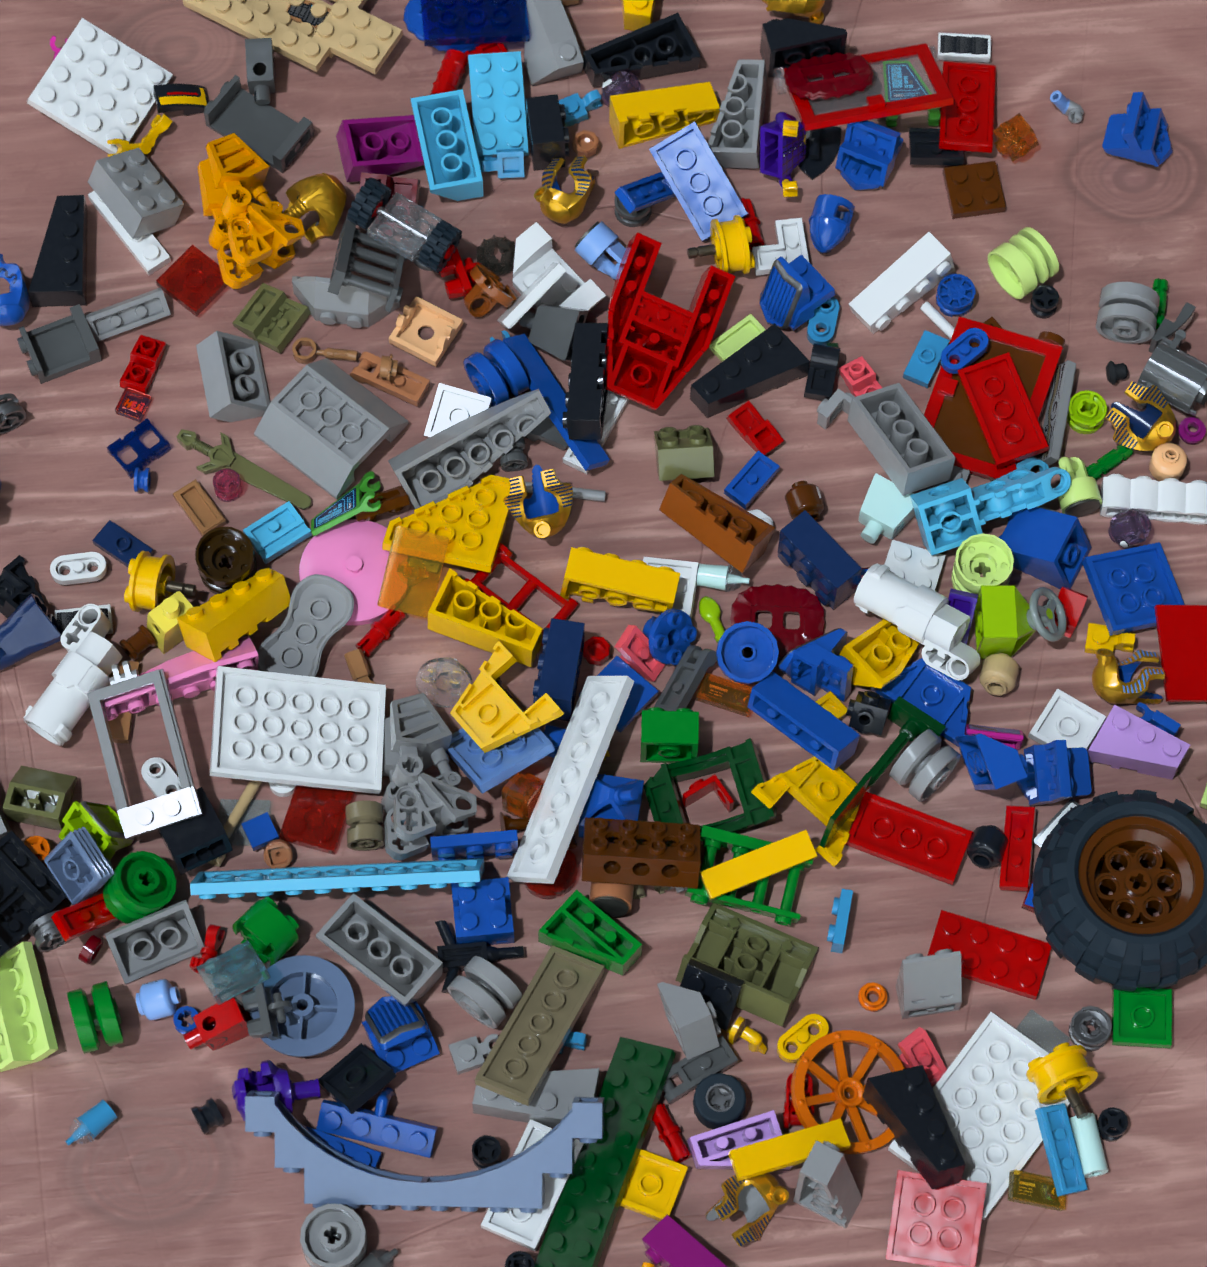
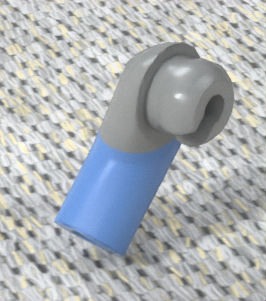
M1054 91L1050 95V101L1064 115L1068 116L1071 123L1082 121L1084 111L1081 105L1067 99L1060 91Z

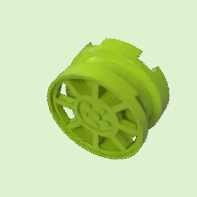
M1089 390L1076 393L1070 400L1067 415L1068 425L1080 434H1092L1098 431L1104 423L1107 412L1104 398L1098 393Z

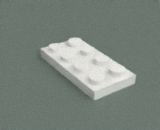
M530 1119L514 1155L542 1139L552 1128ZM575 1139V1163L584 1143L579 1142L577 1139ZM545 1173V1203L542 1209H537L535 1213L520 1212V1208H508L506 1212H491L490 1208H488L481 1223V1228L536 1251L570 1174H567L565 1178H552L549 1176V1173Z

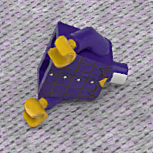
M779 112L775 117V121L760 126V173L778 178L780 186L783 187V197H798L797 181H792L790 174L806 156V139L810 137V131H805L802 123L797 121L794 116L785 112Z

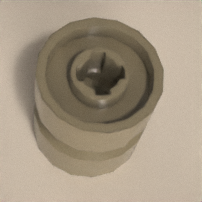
M357 801L348 804L345 808L346 824L350 826L347 829V846L352 850L358 851L375 850L384 846V828L380 825L383 822L382 804L376 801Z

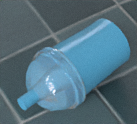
M101 1100L84 1114L73 1119V1123L69 1128L71 1137L65 1142L68 1146L74 1141L78 1144L92 1143L98 1134L117 1119L115 1112L104 1100Z

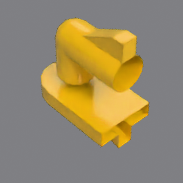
M741 1016L738 1017L734 1025L729 1027L727 1031L729 1033L728 1042L732 1045L745 1025V1019ZM746 1026L740 1037L749 1042V1050L752 1052L759 1051L765 1055L768 1049L762 1042V1036Z

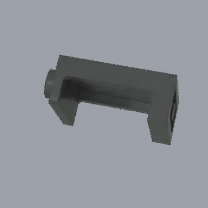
M80 304L70 307L71 316L26 332L24 326L19 328L21 337L17 338L22 354L28 352L30 360L26 362L32 376L37 375L41 384L102 361L98 345Z

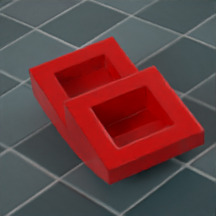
M749 400L726 417L732 427L755 452L760 451L766 455L784 442L768 419L765 421Z

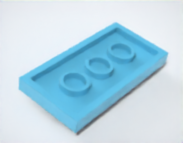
M521 51L468 55L474 142L477 156L497 158V150L522 148L524 156H529Z

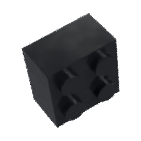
M558 94L526 98V122L533 171L546 169L553 159L563 158L565 160V157L570 156L568 145L569 132L568 127L565 126L564 104H559Z

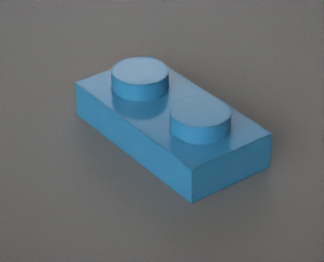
M842 889L840 898L834 897L831 914L837 915L836 924L829 925L827 941L832 942L831 952H843L853 890Z

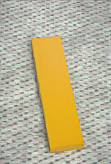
M804 830L703 870L699 874L710 900L812 860L817 857L807 830Z
M840 1118L729 1151L728 1155L738 1181L805 1162L816 1140L822 1144L824 1141L834 1144L840 1149L839 1152L850 1149L851 1144Z

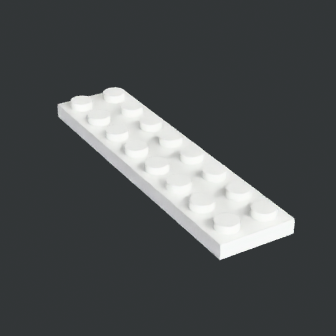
M629 676L587 677L507 874V877L513 882L554 884L606 751L609 748L616 726L619 723L626 701L629 698L634 684V680Z

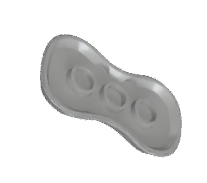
M319 574L308 576L300 581L292 592L288 613L284 622L273 634L264 640L257 651L258 671L315 677L319 669L324 646L330 637L349 621L353 613L354 599L349 589L334 578Z

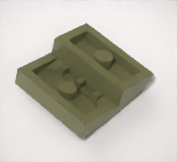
M262 283L232 324L250 338L281 354L311 312L307 306L288 299L284 291Z

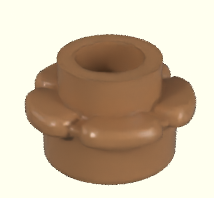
M393 354L382 356L379 377L387 378V381L390 380V376L396 377L398 360H392Z

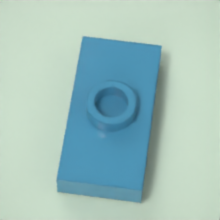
M925 330L903 373V378L928 388L941 362V353L949 345L950 340Z

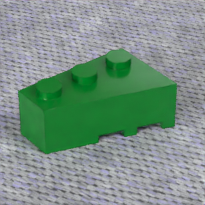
M577 889L538 931V942L550 947L552 945L601 964L605 969L622 976L642 955V944Z

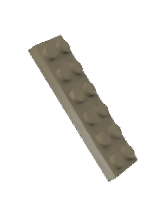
M552 945L476 1075L475 1085L529 1106L604 974V966Z

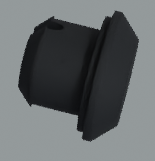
M1110 361L1107 364L1106 376L1111 384L1115 385L1117 380L1126 379L1128 369L1124 363L1115 364L1113 361Z

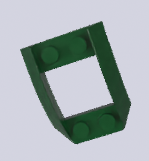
M749 738L742 744L734 747L728 746L696 758L670 764H660L661 768L654 777L651 776L644 784L653 820L665 823H686L675 783L718 773L731 768L744 813L705 826L734 833L775 818L777 808L773 805L769 809L751 793L758 784L766 782L759 759L761 755L753 740Z

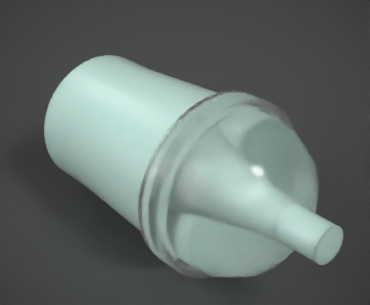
M699 564L697 586L725 590V592L730 593V591L738 590L742 583L749 584L750 578H743V574L732 565Z

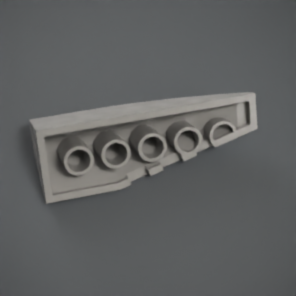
M536 389L464 419L393 457L388 462L415 509L432 501L437 503L448 498V494L465 486L469 488L474 484L473 481L481 473H486L493 466L492 463L502 454L506 455L513 448V444L522 436H527L551 414V411L540 390Z

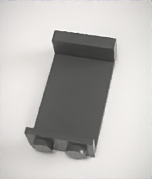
M237 75L230 82L227 81L223 84L220 94L214 101H209L204 109L207 127L223 137L235 133L261 159L281 173H284L314 136L313 123L309 119L303 117L297 123L268 104L256 105L254 103V95L241 88L240 77Z

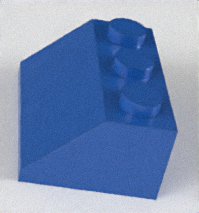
M981 733L955 737L975 790H996L1027 777L1025 770H1028L1026 760L1016 749Z

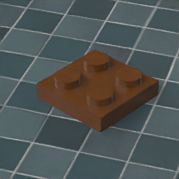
M996 161L943 168V178L952 219L1005 212L1006 206Z

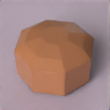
M583 130L575 134L573 150L577 156L589 158L597 153L599 139L594 132Z

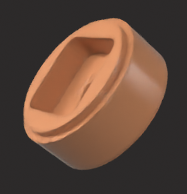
M281 839L270 841L264 849L266 864L271 868H286L292 861V848L289 843Z

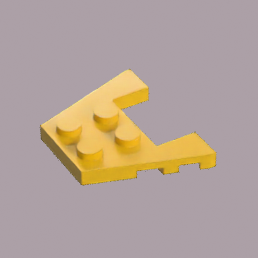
M500 641L494 645V653L488 662L484 661L479 668L481 672L474 683H469L450 712L484 753L564 714L547 693L523 712L495 680L517 662Z
M812 757L794 766L792 769L780 773L764 783L758 784L751 793L771 809L787 791L827 827L830 817L855 788L857 783L839 767L833 771L819 759ZM859 806L825 848L818 845L815 849L833 867L842 858V851L848 841L849 830L852 822L855 820Z

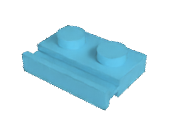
M290 501L243 529V533L250 539L253 548L262 557L265 564L312 536L310 528L306 526L304 520Z

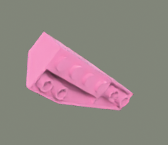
M248 635L239 638V645L234 649H224L221 652L222 658L217 662H213L192 651L168 660L140 675L164 669L172 701L180 697L193 698L199 695L201 691L209 689L215 691L216 669L218 666L258 670V653ZM154 684L103 700L108 721L117 718L118 714L128 711L131 714H135L151 705L157 704V706H160Z

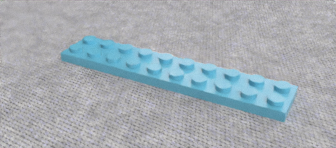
M484 858L203 871L198 872L190 883L191 895H199L200 899H212L217 897L216 894H228L230 898L245 896V893L256 892L257 896H271L274 894V891H285L286 895L302 894L303 890H314V893L324 894L336 888H343V892L360 891V887H372L373 891L388 890L389 886H401L403 890L416 889L418 885L429 884L430 888H444L447 886V883H458L460 887L475 886L476 882L481 881L485 865Z

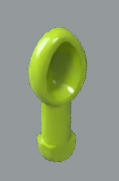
M704 596L699 602V613L704 621L710 623L715 634L714 639L718 643L725 632L720 621L721 610L714 599Z

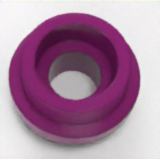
M1195 417L1185 418L1178 427L1180 438L1188 444L1200 442L1206 433L1204 423ZM1188 427H1194L1197 431L1191 432Z

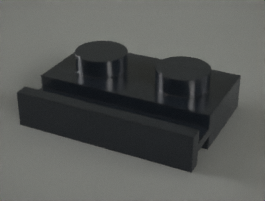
M940 128L909 129L910 165L960 166L964 163V151L939 149Z

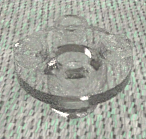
M452 657L435 658L427 661L421 666L416 677L418 692L424 693L432 705L443 708L454 707L469 683L473 684L469 671L457 659Z

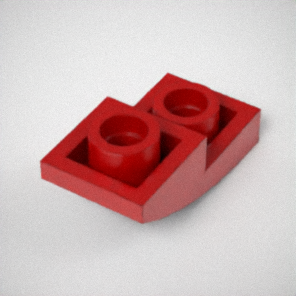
M140 335L130 353V362L120 379V387L146 395L162 359L166 342Z

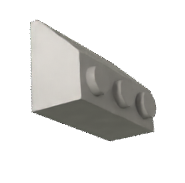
M216 331L197 344V354L210 418L226 422H236L262 417L270 404L258 341Z

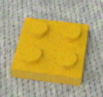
M641 1149L620 1206L661 1221L666 1215L670 1216L688 1171V1166Z

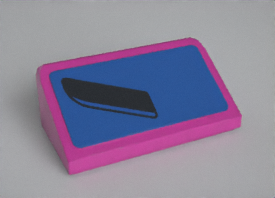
M966 724L965 735L981 733L1016 750L1021 749L1024 737L1021 730Z

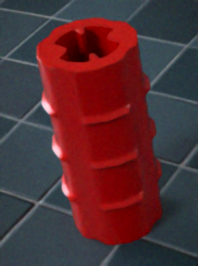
M454 49L446 51L430 95L458 89L468 63L465 53Z

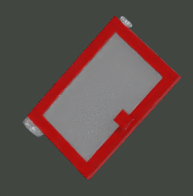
M927 43L861 55L872 67L875 76L872 85L866 86L864 91L856 90L853 94H844L840 98L832 96L826 100L819 97L813 101L808 97L799 98L796 93H790L788 86L785 85L783 77L787 68L774 69L776 91L778 95L786 94L788 90L805 131L953 105V96L936 64L935 46L928 47ZM842 72L833 75L834 77H838L849 74L847 72ZM815 77L810 78L808 80L809 82L822 80L823 78Z

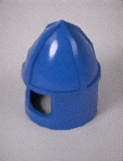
M830 194L819 195L816 198L812 215L809 217L813 245L820 253L830 252L850 233V223L855 206L845 198ZM840 205L849 209V211L845 212L837 210Z

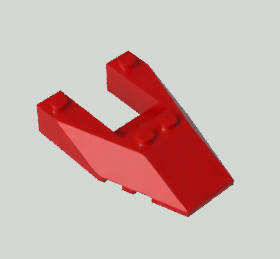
M637 232L629 241L608 305L606 389L650 409L657 410L709 348L735 276L711 265L700 278L689 310L647 293L644 289L662 243Z

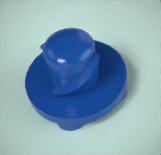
M673 608L664 611L657 618L653 616L644 625L643 634L649 639V650L656 661L663 664L678 665L687 647L695 640L697 629L693 626L691 618L686 612Z

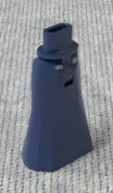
M30 594L0 625V670L61 641V635L64 631L62 626L52 614L47 616L48 609L35 594Z

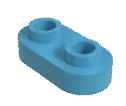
M835 297L823 303L828 304L830 308L825 309L820 305L814 310L815 316L809 319L807 339L812 345L814 343L828 345L833 340L839 314V302ZM817 328H824L825 331H824V332H818L816 329H817Z

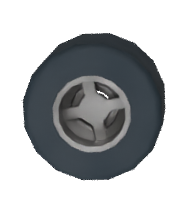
M716 1073L703 1078L697 1085L693 1098L694 1113L699 1122L707 1128L714 1130L740 1121L744 1115L747 1101L745 1089L740 1081L728 1074Z

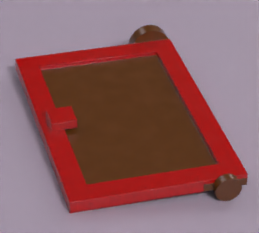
M959 316L950 343L966 330L979 328L988 336V349L971 365L1009 352L1039 421L1059 364L1065 339L1058 334L1047 331L1041 332L1038 339ZM973 342V343L970 344V346H971V347H978L979 344L976 343V342ZM957 359L950 360V363L957 364L959 363V361ZM941 366L924 416L955 456L954 466L969 470L970 474L993 481L1016 470V464L1021 461L998 469L996 468L958 374L948 373Z

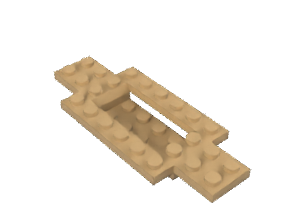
M183 0L185 7L249 39L272 38L275 52L315 72L320 69L327 57L332 58L335 54L376 75L403 36L402 29L361 10L367 0H332L336 2L333 6L322 0H308L315 3L311 7V14L316 18H322L326 15V7L331 9L317 29L312 28V25L307 22L297 23L291 21L289 13L286 12L289 4L298 7L304 3V0Z

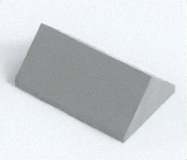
M186 900L105 933L108 945L125 984L196 955L204 947Z

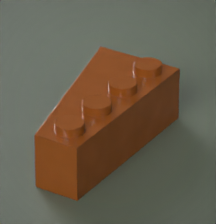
M682 474L670 483L659 508L668 518L693 535L742 574L764 554L775 530L774 526Z

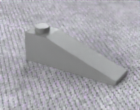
M525 0L524 64L531 85L535 86L582 73L584 61L561 0Z

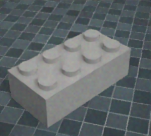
M900 383L852 398L847 421L903 496L950 480L955 456Z

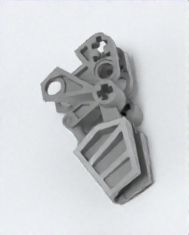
M424 693L392 701L390 704V717L384 719L382 776H389L390 783L385 790L381 804L382 809L387 813L384 822L385 850L394 860H404L424 852L429 846V842L425 837L427 834L432 833L435 836L467 833L468 817L475 815L477 812L476 795L457 788L461 777L457 772L452 771L448 764L449 758L446 751L450 746L453 734ZM435 765V767H438L441 775L434 778L422 771ZM459 799L467 800L471 805V809H458L456 801ZM452 822H462V827L459 829H453L448 825ZM397 838H400V844L404 847L403 850H398V846L395 845Z

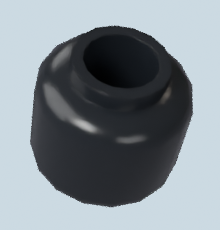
M994 825L977 827L973 831L967 845V854L972 863L978 867H994L1002 861L1008 839Z

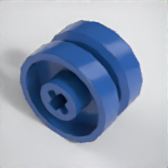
M499 339L493 340L483 348L484 355L475 352L463 361L465 371L478 394L493 399L490 407L509 400V394L517 397L529 389V381L520 362L509 347Z
M749 621L736 623L725 630L718 641L716 650L718 666L724 675L734 682L742 684L756 683L768 676L776 666L779 654L777 641L770 630L759 623ZM745 647L751 648L753 653L749 658H745L742 655V650Z

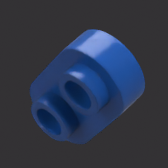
M979 328L966 330L942 351V368L948 373L958 374V370L974 363L988 349L987 334ZM976 342L979 346L971 347L970 344ZM957 359L959 363L952 364L950 360Z

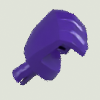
M271 1060L261 1062V1071H252L251 1068L239 1069L237 1078L232 1085L233 1099L243 1121H245V1096L249 1091H279V1099L291 1114L293 1113L292 1104L294 1100L320 1097L318 1078L292 1083L289 1080L287 1070L277 1067Z

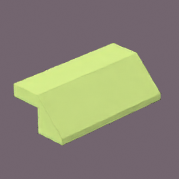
M21 942L0 958V1072L42 1061L58 1050L32 942Z

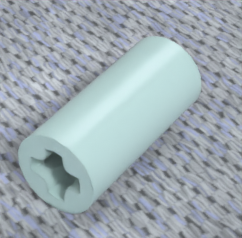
M1088 1113L1080 1119H1077L1076 1116L1071 1117L1069 1120L1084 1177H1096L1107 1173L1109 1170L1095 1114Z

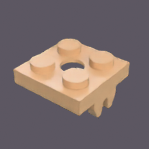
M416 296L410 306H404L403 315H398L396 327L389 337V343L436 367L461 329L463 320ZM422 327H430L433 329L434 335L431 339L423 340L418 336V331Z

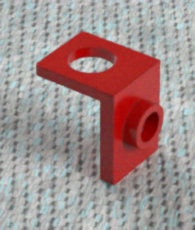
M1062 586L1058 598L1063 605L1066 615V631L1064 636L1071 638L1088 596ZM1054 610V615H1055V619H1054V620H1055L1056 626H1058V617H1057L1056 610Z
M715 774L706 780L699 779L690 785L689 790L683 793L682 804L686 808L714 791L728 812L733 811L734 801Z

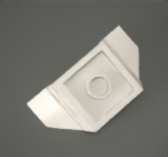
M537 222L516 238L513 287L521 295L553 262L559 263L565 269V273L532 306L536 311L539 305H555L589 311L606 297L605 293L591 279L584 283L552 249V238Z

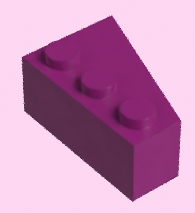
M668 1215L642 1238L647 1249L644 1253L655 1265L660 1264L662 1267H727Z

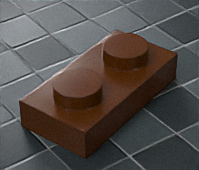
M402 485L376 493L375 497L368 501L376 503L380 500V509L374 512H360L355 515L357 521H370L375 519L377 515L385 512H398L403 509V506L410 505L407 493Z

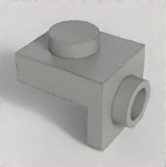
M837 389L829 400L825 398L817 408V424L826 430L841 411L849 415L851 401L854 396Z

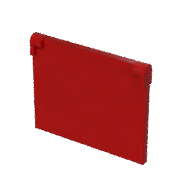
M1156 605L1154 608L1161 665L1165 673L1163 681L1166 702H1207V605Z

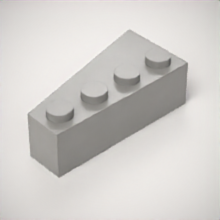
M738 59L727 88V95L725 100L722 101L719 116L712 127L711 137L708 142L722 168L759 169L760 126L763 125L767 86L765 60Z
M599 1068L548 1071L529 1106L476 1085L472 1103L473 1113L529 1123L531 1119L554 1128L572 1109V1102L575 1097H596Z

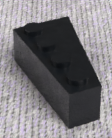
M84 195L57 196L28 291L32 307L76 306L78 304L86 306L88 209Z
M575 323L571 373L568 376L569 392H566L565 397L567 412H563V428H568L569 440H602L609 391L606 389L608 323Z
M774 323L691 384L690 400L709 418L738 406L739 402L751 397L752 399L757 398L765 391L775 387L778 389L787 385V382L808 376L810 361Z

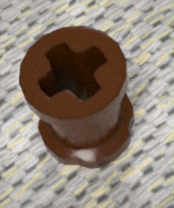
M143 625L139 626V631L127 640L122 639L119 642L125 653L133 661H136L138 655L148 647L157 645L152 634Z

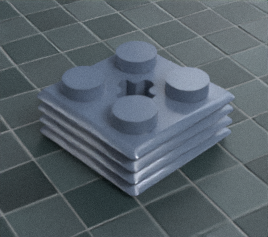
M85 827L78 828L73 832L71 831L44 858V862L72 905L91 898L114 875L111 862L104 857L97 846L95 837L89 834Z

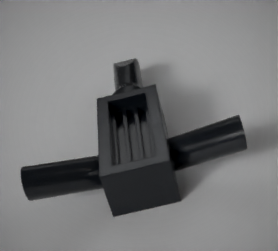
M444 920L435 922L445 944L444 946H437L438 959L443 962L442 973H447L442 993H449L447 987L458 976L460 971H464V967L474 956L481 957L490 963L501 959L524 957L523 946L496 948L487 946L486 941L456 944L447 922Z

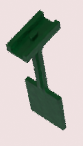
M899 696L893 703L887 718L901 727L899 735L830 817L819 845L825 848L859 806L866 790L878 781L908 742H912L915 737L917 738L928 729H931L940 737L946 726Z

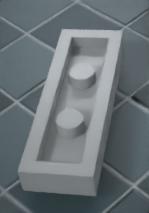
M160 287L85 315V318L95 341L98 342L169 316L171 313L163 290Z

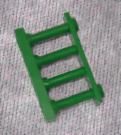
M703 825L700 829V841L704 842L703 846L706 849L700 872L713 867L716 852L721 847L732 849L731 853L734 854V859L773 842ZM813 859L789 868L780 909L763 905L770 876L757 881L752 902L735 898L737 890L710 900L700 874L698 888H687L685 896L691 897L690 901L696 904L707 905L708 902L775 918V923L791 926L792 923L796 924L801 914L791 912L800 872L804 871V867L810 868L813 864Z

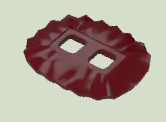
M837 52L833 55L814 56L810 59H802L798 63H793L785 70L783 79L790 93H796L799 98L808 97L813 101L819 97L827 100L832 96L840 98L844 94L851 95L856 90L864 91L866 86L872 85L875 76L871 65L861 55H854L850 52L846 54ZM842 72H847L849 74L838 77H834L833 75ZM815 77L823 78L822 80L809 82L808 80L810 78Z
M780 584L772 586L762 585L759 587L751 586L738 594L731 607V626L745 621L755 622V614L757 612L771 613L772 626L767 629L770 630L777 641L778 657H784L790 650L823 635L825 624L824 608L821 606L818 597L810 593L806 588H796ZM785 613L799 614L800 627L798 629H786L783 627V615ZM745 647V649H743L749 653H752L751 648Z

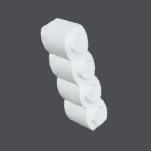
M1111 474L1108 477H1103L1101 484V516L1207 524V482L1195 480L1191 483H1183L1175 478L1156 481L1148 476L1129 479L1121 474Z

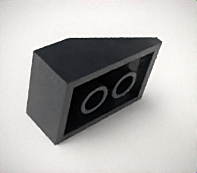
M790 18L782 20L773 19L763 23L760 53L762 59L765 60L768 78L783 75L781 69L789 68L791 64L798 63L802 59H810L814 56L821 57L825 54L833 55L837 52L845 54L847 31L842 28Z

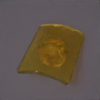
M397 525L379 594L378 606L428 618V611L436 597L449 538Z

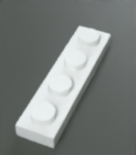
M93 191L88 194L91 203L149 276L171 262L170 256L152 233L132 239L97 193Z

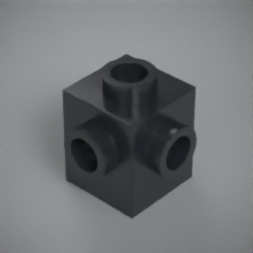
M859 691L856 700L850 699L846 715L851 717L849 727L863 734L874 733L882 735L891 700L880 697L879 694L872 691Z

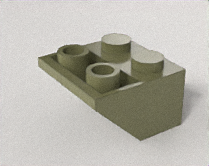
M692 425L687 429L676 430L674 427H664L660 431H654L659 481L674 480L680 474L689 479L714 477L713 444L708 428H704L701 425Z
M21 766L10 781L3 804V811L7 820L61 831L64 827L62 819L69 810L77 777Z

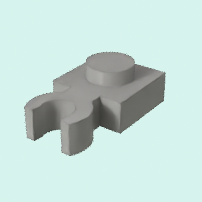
M491 1034L482 1043H478L477 1037L474 1036L449 1044V1050L457 1074L459 1075L482 1067L485 1061L484 1057H487L491 1051L489 1046L497 1041L498 1035Z

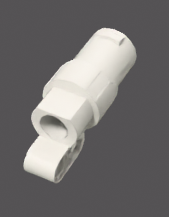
M878 563L872 565L861 579L855 592L854 603L866 614L872 612L898 626L900 633L925 645L922 649V658L930 667L955 680L967 678L980 665L978 652L961 642L969 626L970 616L949 606V599L927 586L921 585L918 587L889 572L890 567Z
M95 604L84 605L63 631L61 644L68 653L52 673L54 678L36 704L33 707L29 706L25 711L26 715L23 717L24 722L31 729L58 746L70 740L73 735L71 733L72 729L90 706L87 693L110 686L109 675L112 673L111 665L118 664L122 659V655L115 646L104 638L110 629V621Z

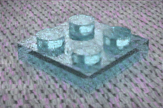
M249 941L235 945L229 951L215 958H210L202 965L196 967L200 977L218 1005L271 978Z

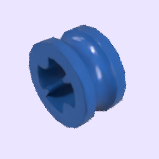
M136 467L134 472V491L139 492L140 489H143L145 492H149L151 485L150 468L142 471L140 467Z
M190 1006L181 1007L174 1014V1025L181 1034L197 1027L195 1022L192 1025L188 1023L189 1027H183V1023L180 1020L182 1016L186 1018L185 1015L188 1014L191 1015L192 1021H194L193 1017L198 1012Z

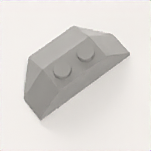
M316 276L292 277L294 295L303 305L309 308L312 317L316 321L327 325L338 323L346 324L352 328L370 327L398 309L401 304V299L399 303L394 302L391 311L388 312L385 311L387 297L348 284L347 286L341 285L339 294L336 295L328 292L330 278Z

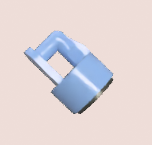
M598 221L580 238L574 246V251L590 266L593 265L597 270L616 280L626 248L617 240L619 237L604 222ZM606 252L618 262L616 265L604 255Z

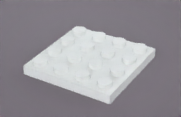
M82 18L28 98L27 104L108 154H115L118 150L115 144H107V140L118 138L130 142L155 104L153 85L168 84L173 74Z

